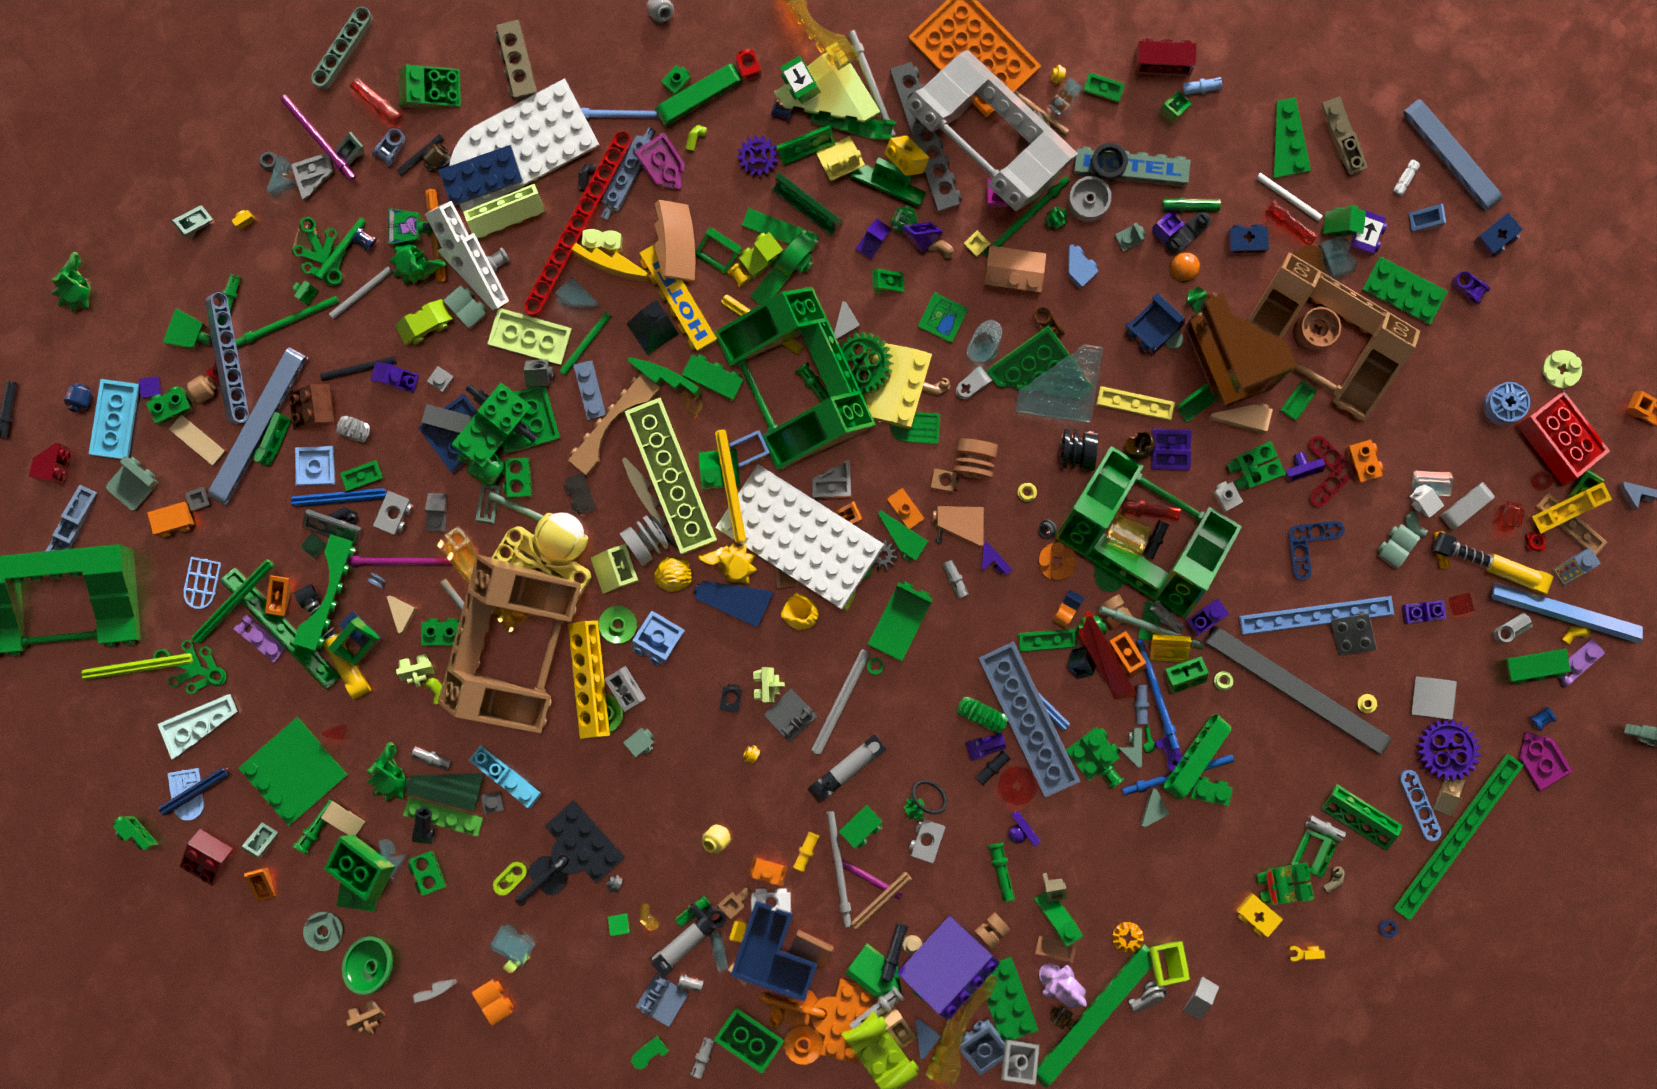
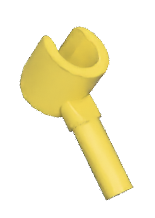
M526 955L515 964L509 960L503 969L508 973H513L530 957Z

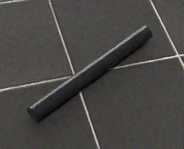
M392 356L320 373V377L324 381L374 369L375 362L390 365L396 364V358Z

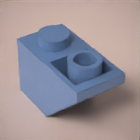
M1071 244L1068 249V277L1081 290L1098 274L1099 270L1093 260H1088L1084 256L1085 253L1079 246L1075 247Z

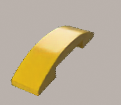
M1602 482L1532 517L1540 533H1543L1612 500Z

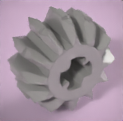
M342 416L340 421H338L336 432L344 438L360 443L365 442L366 438H368L370 426L353 417Z

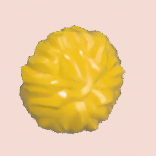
M680 557L664 558L655 568V583L661 589L668 592L685 589L690 585L692 579L690 563Z
M796 593L785 603L781 612V618L794 629L805 630L816 624L819 618V609L811 598Z

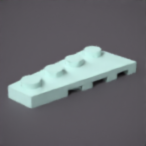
M231 694L158 724L172 760L238 712Z

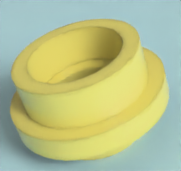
M1024 483L1018 489V496L1024 502L1033 501L1037 495L1036 487L1031 483ZM1025 489L1030 490L1031 494L1029 496L1024 495Z
M1365 694L1358 699L1357 706L1363 713H1372L1377 707V701L1374 696ZM1366 700L1371 702L1370 707L1364 705Z

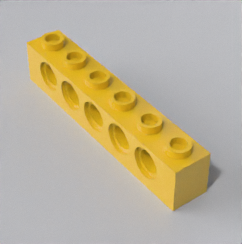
M598 621L570 623L568 628L580 739L610 736Z

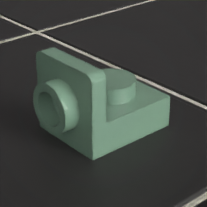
M1134 223L1131 227L1116 233L1114 236L1122 252H1125L1142 244L1146 233L1142 226Z

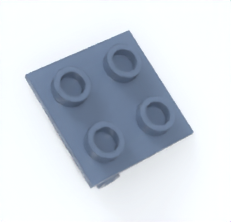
M655 973L636 1007L644 1014L652 1016L669 1027L689 993Z

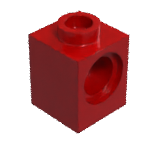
M744 49L738 52L736 61L743 81L760 76L761 69L754 49L750 51L749 49ZM751 60L753 64L750 67H745L743 62Z

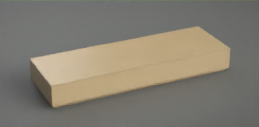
M180 415L169 428L170 431L212 466L226 452L183 415Z

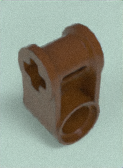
M1039 307L1034 312L1033 321L1039 331L1049 325L1052 331L1055 330L1054 333L1057 337L1065 335L1061 325L1048 308ZM1044 312L1047 315V319L1045 321L1039 320L1037 313Z

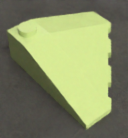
M838 46L824 53L807 66L821 93L801 104L798 99L794 100L789 90L792 88L789 83L784 84L774 92L782 105L787 109H793V106L805 108L804 112L819 114V111L830 112L832 117L845 119L846 116L858 117L857 121L866 122L880 113L853 66Z

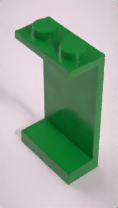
M905 581L903 583L898 582L867 644L902 662L933 600L930 598L931 594L923 590L918 592L913 589V585Z

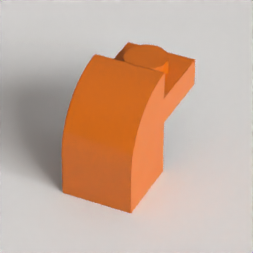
M1635 391L1626 411L1633 417H1639L1651 425L1657 426V399L1643 391Z

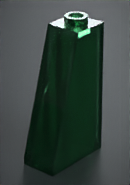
M486 774L411 775L410 779H406L404 789L407 790L406 794L475 812Z

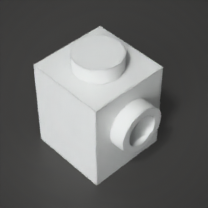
M1225 481L1217 485V490L1213 492L1223 512L1243 502L1233 482L1227 484Z
M1425 484L1416 488L1414 493L1410 495L1414 509L1429 518L1444 506L1433 488Z

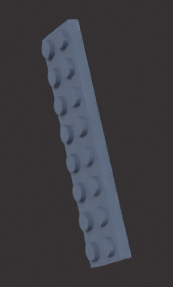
M1014 641L979 657L980 663L1008 718L1044 797L1046 798L1080 782Z

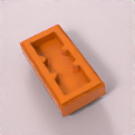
M903 488L887 498L907 528L911 529L924 520V517Z

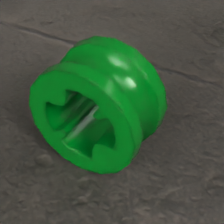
M871 658L867 663V670L872 675H878L884 669V663L879 658ZM878 661L881 664L879 665L881 669L879 671H872L870 663Z

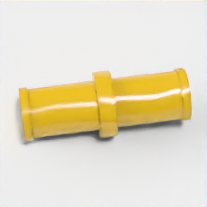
M808 831L803 846L799 848L800 853L793 865L795 869L805 871L810 856L813 857V850L820 837L819 835Z

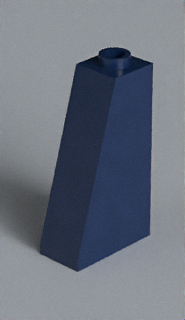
M702 581L701 584L697 583L693 594H695V600L758 628L774 592Z

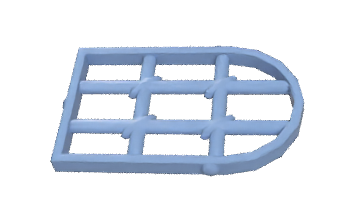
M194 557L190 558L184 586V599L190 607L203 609L212 603L216 594L221 568L220 562ZM193 560H199L197 573L190 572ZM202 561L209 562L207 575L200 572ZM212 563L218 564L216 577L210 574ZM190 575H193L195 578L193 589L187 588ZM199 577H203L206 580L204 591L197 590ZM209 579L215 580L213 593L207 590ZM186 591H190L192 594L190 603L186 597ZM195 593H200L202 596L200 607L193 606ZM211 595L210 601L204 605L205 596Z

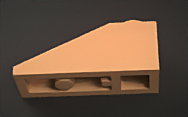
M1257 403V405L1254 404L1212 413L1209 420L1265 434L1268 431L1273 409L1268 408L1269 405Z

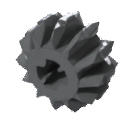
M884 539L883 544L885 546L882 549L883 553H887L885 560H882L881 557L876 558L871 566L873 568L877 564V571L881 570V566H884V570L888 571L887 564L894 567L895 565L891 560H898L897 556H892L898 550H890L894 543L886 546L887 539Z

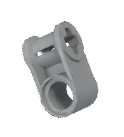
M978 366L958 384L956 395L961 400H967L986 387L992 379L981 366ZM962 387L969 388L968 394L966 392H961Z

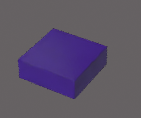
M158 376L139 379L142 399L161 394Z

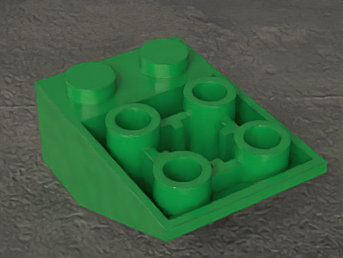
M404 65L398 70L399 107L418 109L461 106L460 69Z

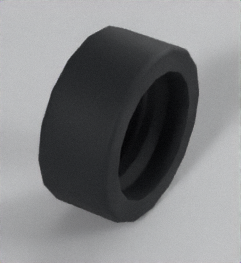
M1115 143L1100 145L1094 151L1091 159V168L1094 174L1105 181L1120 178L1128 164V156L1125 150ZM1105 151H1113L1120 157V167L1114 172L1107 173L1099 167V156Z

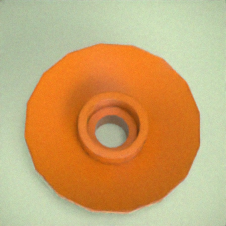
M801 1025L794 1027L788 1032L784 1041L786 1055L797 1064L806 1065L814 1062L822 1051L820 1035L809 1026ZM802 1041H806L808 1043V1046L806 1048L802 1046Z

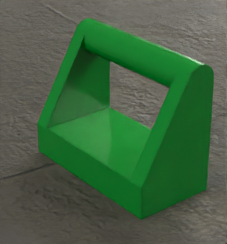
M709 227L695 251V256L724 275H727V271L741 254L742 247ZM709 239L733 253L727 266H724L702 251Z
M356 617L345 627L328 649L347 662L357 665L377 642L379 636L359 617ZM355 631H358L369 637V639L353 656L343 645Z
M1306 829L1290 864H1299L1311 836L1322 840L1323 843L1312 868H1309V873L1323 878L1338 843Z

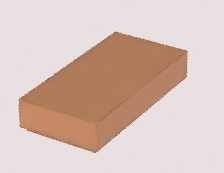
M1039 935L1035 955L1073 963L1077 944L1073 943L1064 949L1058 939Z

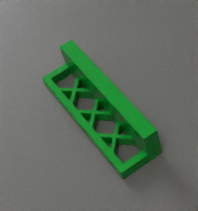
M1338 784L1333 788L1330 797L1321 808L1322 811L1386 851L1399 837L1402 829L1401 824ZM1333 802L1339 806L1340 810H1333L1328 806ZM1346 814L1354 815L1356 820L1350 821L1346 818ZM1362 825H1370L1373 831H1366ZM1379 835H1385L1390 840L1385 843L1379 839Z

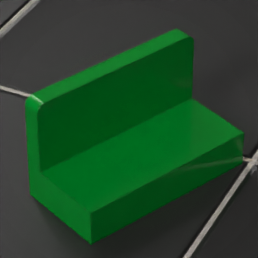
M1208 383L1175 407V410L1185 423L1189 422L1217 400L1208 387L1210 385Z

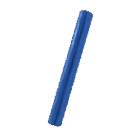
M381 488L292 496L291 505L293 507L379 500L385 499L386 490Z

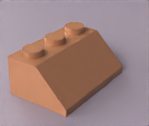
M989 246L984 284L1042 292L1046 253Z

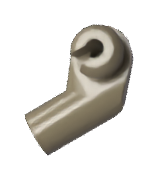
M1339 866L1333 868L1331 881L1323 886L1327 894L1338 889L1344 883L1345 872Z

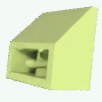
M626 544L608 549L591 557L603 594L639 582Z

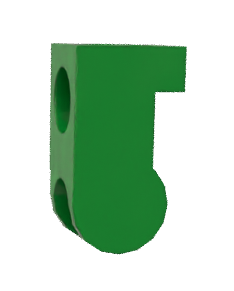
M656 1036L632 1056V1064L637 1069H643L655 1055L659 1053L663 1057L669 1050L660 1038Z

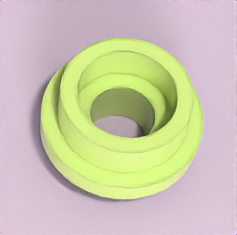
M1221 671L1215 675L1214 684L1219 690H1228L1233 685V677L1229 672ZM1222 677L1227 680L1225 685L1220 683Z

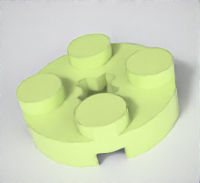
M1567 350L1555 351L1543 363V376L1545 375L1548 384L1554 388L1564 389L1571 387L1581 377V359ZM1564 365L1567 372L1560 374L1558 366Z

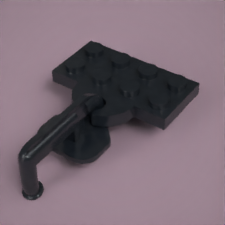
M573 800L544 826L557 841L552 847L551 856H541L530 865L528 874L534 882L515 898V903L518 906H524L527 899L539 888L546 895H555L565 887L567 874H577L582 870L597 884L625 857Z

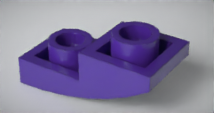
M1444 600L1402 605L1405 624L1446 619Z

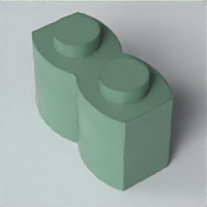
M460 285L443 301L471 330L487 316L484 312L487 308L480 301L476 303L473 300L472 296L474 294L467 286L463 288Z
M1402 524L1392 528L1388 534L1390 536L1388 542L1384 541L1377 550L1380 552L1377 557L1396 570L1402 565L1420 539L1418 535Z

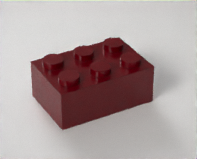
M1145 38L1139 41L1135 50L1134 73L1191 75L1196 66V43H1192L1190 40L1173 42L1170 39H1163L1159 42L1151 38Z

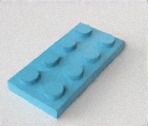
M100 379L89 455L122 459L124 456L129 458L140 389L139 384Z

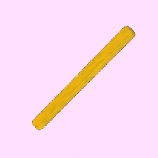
M718 430L715 432L734 539L736 543L746 541L727 433L726 430Z

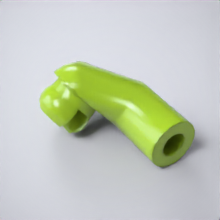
M696 125L689 132L686 149L695 150L698 136L704 137L706 135V127Z
M429 678L425 681V687L434 693L433 704H438L442 684L435 678Z

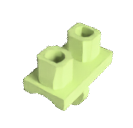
M426 654L416 657L418 663L416 665H411L409 659L399 660V669H396L400 681L407 680L408 684L415 683L418 688L421 687L420 681L427 680L426 675L435 674L434 668Z
M762 667V670L753 672L754 682H762V689L754 690V699L767 703L775 702V694H780L779 687H784L785 682H779V675H774V668Z

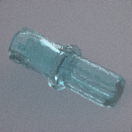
M721 931L709 935L713 950L711 953L714 954L717 970H727L726 948L723 945Z

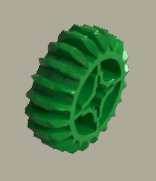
M963 697L958 704L957 713L960 716L994 733H1002L1007 725V716L970 697Z

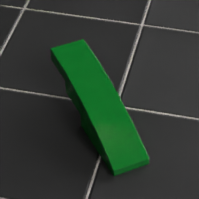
M630 357L627 360L659 387L665 381L678 392L683 387L696 397H699L703 392L683 376L665 367Z

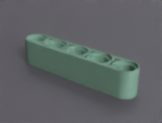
M358 7L354 10L314 70L311 80L319 90L324 91L330 88L372 25L373 17L367 8ZM362 14H367L366 20H359ZM351 30H357L355 36H348ZM340 46H347L344 52H338ZM330 61H336V65L333 68H328ZM319 77H326L324 83H317Z

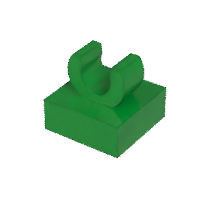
M305 280L302 285L296 282L292 287L296 291L294 296L307 306L319 291Z

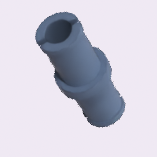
M1135 685L1136 703H1134V707H1136V724H1149L1148 706H1150V703L1147 701V685Z

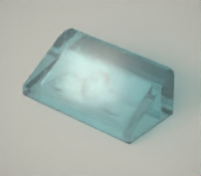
M1413 471L1412 493H1414L1416 488L1425 484L1433 488L1437 495L1451 496L1454 479L1452 473Z

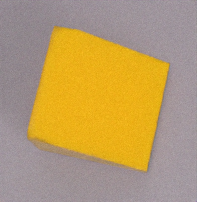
M736 920L729 939L742 942L748 924Z

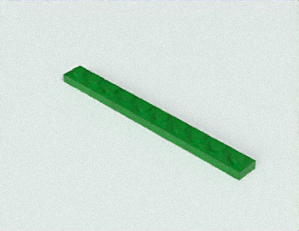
M1509 754L1504 756L1393 909L1409 921L1412 919L1522 769L1523 764Z

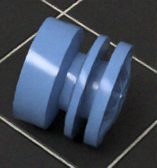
M1505 382L1496 386L1486 394L1483 401L1485 416L1492 423L1500 426H1507L1522 419L1530 408L1528 392L1522 385L1515 382ZM1507 399L1512 403L1511 406H1508V403L1505 402Z

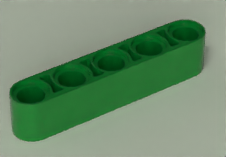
M730 63L662 102L654 110L664 126L670 125L737 86L743 81V78L734 64Z
M1214 714L1209 718L1164 784V788L1177 800H1182L1187 796L1231 731L1232 727L1218 714Z

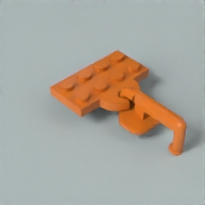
M840 978L835 997L827 996L819 1000L813 991L808 990L805 1002L792 997H788V1001L772 997L768 992H762L759 995L762 1003L785 1009L784 1020L788 1025L798 1027L812 1024L819 1033L823 1034L820 1055L858 1064V1056L846 1042L842 1033L852 1030L850 1023L874 1005L875 997L856 982Z

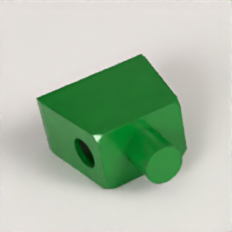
M176 308L163 343L173 347L197 350L200 343L210 346L212 338L210 334L205 333V324Z

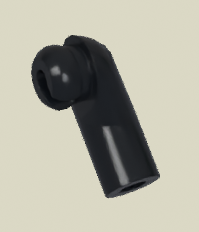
M585 164L579 172L578 189L587 188L588 175L594 174L596 171L594 164Z
M345 507L329 515V517L338 520L343 519L351 524L355 523L358 519L355 511Z

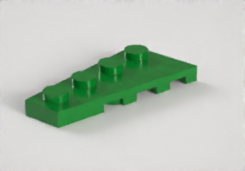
M1296 97L1279 100L1276 102L1273 179L1311 171Z

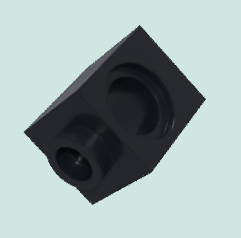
M728 684L727 687H723L719 710L739 713L743 691L739 689V685ZM732 692L737 695V700L734 703L726 701L728 693Z

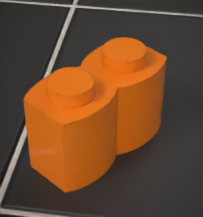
M494 979L472 992L491 1026L512 1014V1008H514L510 999L504 998L502 994L504 989L500 982H495Z

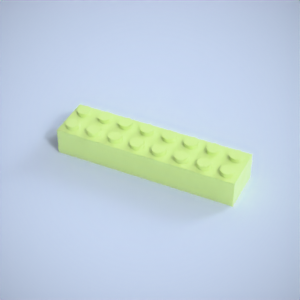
M661 398L625 411L681 555L683 556L718 542Z

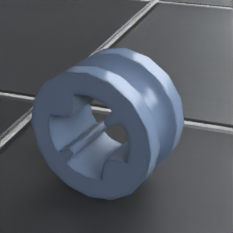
M371 572V578L367 579V581L382 589V584L386 583L387 580Z

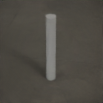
M447 579L442 580L440 584L462 611L464 601Z

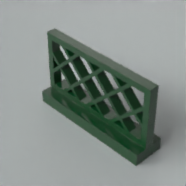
M779 172L776 174V185L772 188V192L832 237L843 221Z

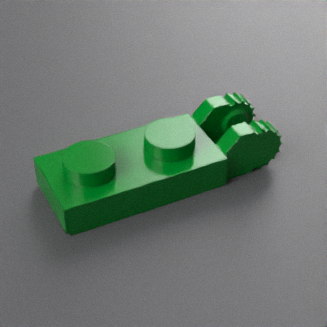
M274 412L260 448L255 451L254 461L262 463L264 466L271 465L289 427L290 418Z

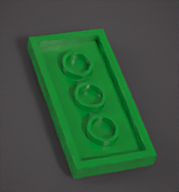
M1381 256L1378 258L1362 289L1363 292L1427 325H1431L1448 292Z
M1011 956L1000 960L1001 964L997 967L996 971L990 974L981 986L996 1029L1004 1043L1005 1040L1012 1041L1038 1031L1036 1021Z

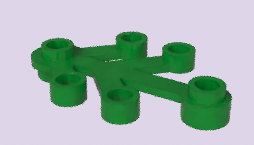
M310 217L302 218L298 224L299 229L306 233L315 252L304 249L301 245H295L291 250L292 254L296 257L303 256L315 260L323 266L329 257L333 241L337 237V231L334 228L325 230L324 236L326 239L322 248L314 232L315 221ZM304 222L308 223L307 229L303 227ZM330 230L333 232V237L328 236ZM297 247L301 250L300 254H297L295 251ZM346 249L323 277L324 282L329 286H336L341 282L342 274L339 271V267ZM309 262L302 263L300 266V270L304 274L311 273L316 275L320 268L313 267ZM306 264L309 266L308 272L304 270ZM330 273L334 274L333 280L329 278Z
M191 640L183 641L181 647L186 651V654L190 653L192 655L193 662L177 666L188 671L178 676H171L168 679V685L172 688H177L180 683L197 675H202L206 678L186 685L187 693L196 694L199 689L209 684L212 686L224 684L226 672L222 668L216 667L211 656L212 649L204 646L199 651L200 656L205 659L208 669L201 667L195 654L194 643ZM187 642L191 644L190 649L185 648ZM159 649L154 653V659L160 658L162 654L169 657L170 653L167 650ZM204 649L209 650V654L207 656L203 655ZM216 673L220 675L219 680L214 679ZM175 678L177 679V684L173 686L171 680ZM191 685L195 686V690L193 692H190L189 687Z

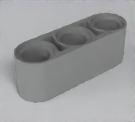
M1481 482L1440 515V517L1453 531L1495 496Z

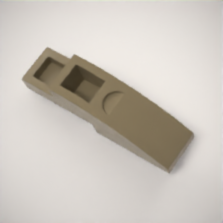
M1339 96L1321 103L1327 119L1325 122L1348 173L1351 175L1368 168L1356 133L1353 132L1341 97Z

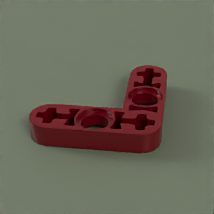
M1315 436L1310 439L1308 447L1318 459L1323 458L1325 466L1332 472L1309 496L1312 506L1322 507L1352 478L1354 467L1325 438ZM1313 441H1321L1322 443L1320 446L1323 449H1326V447H1328L1329 450H1327L1321 456L1320 453L1323 451L1320 448L1315 449L1313 447L1315 445ZM1328 453L1335 454L1337 458L1335 463H1329L1326 460ZM1341 467L1344 469L1347 467L1349 469V476L1344 475L1340 480L1334 476V474L1339 476L1342 473ZM1328 480H1334L1337 483L1335 490L1327 488ZM1323 490L1326 493L1330 494L1329 497L1327 496V494H1325L1321 498V500L1323 501L1322 503L1320 501L1317 503L1314 501L1316 499L1314 495H1320L1323 492Z

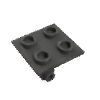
M1360 611L1355 616L1331 619L1339 656L1377 650L1369 613L1365 614L1364 611Z
M792 689L763 714L789 742L817 717L814 711Z

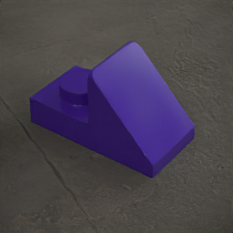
M1172 210L1152 227V232L1163 243H1166L1170 237L1185 225V222Z
M876 218L866 230V234L855 250L869 260H872L892 228Z
M986 541L982 548L981 572L993 562L995 564L993 568L1000 575L1004 574L1007 576L1012 571V568Z

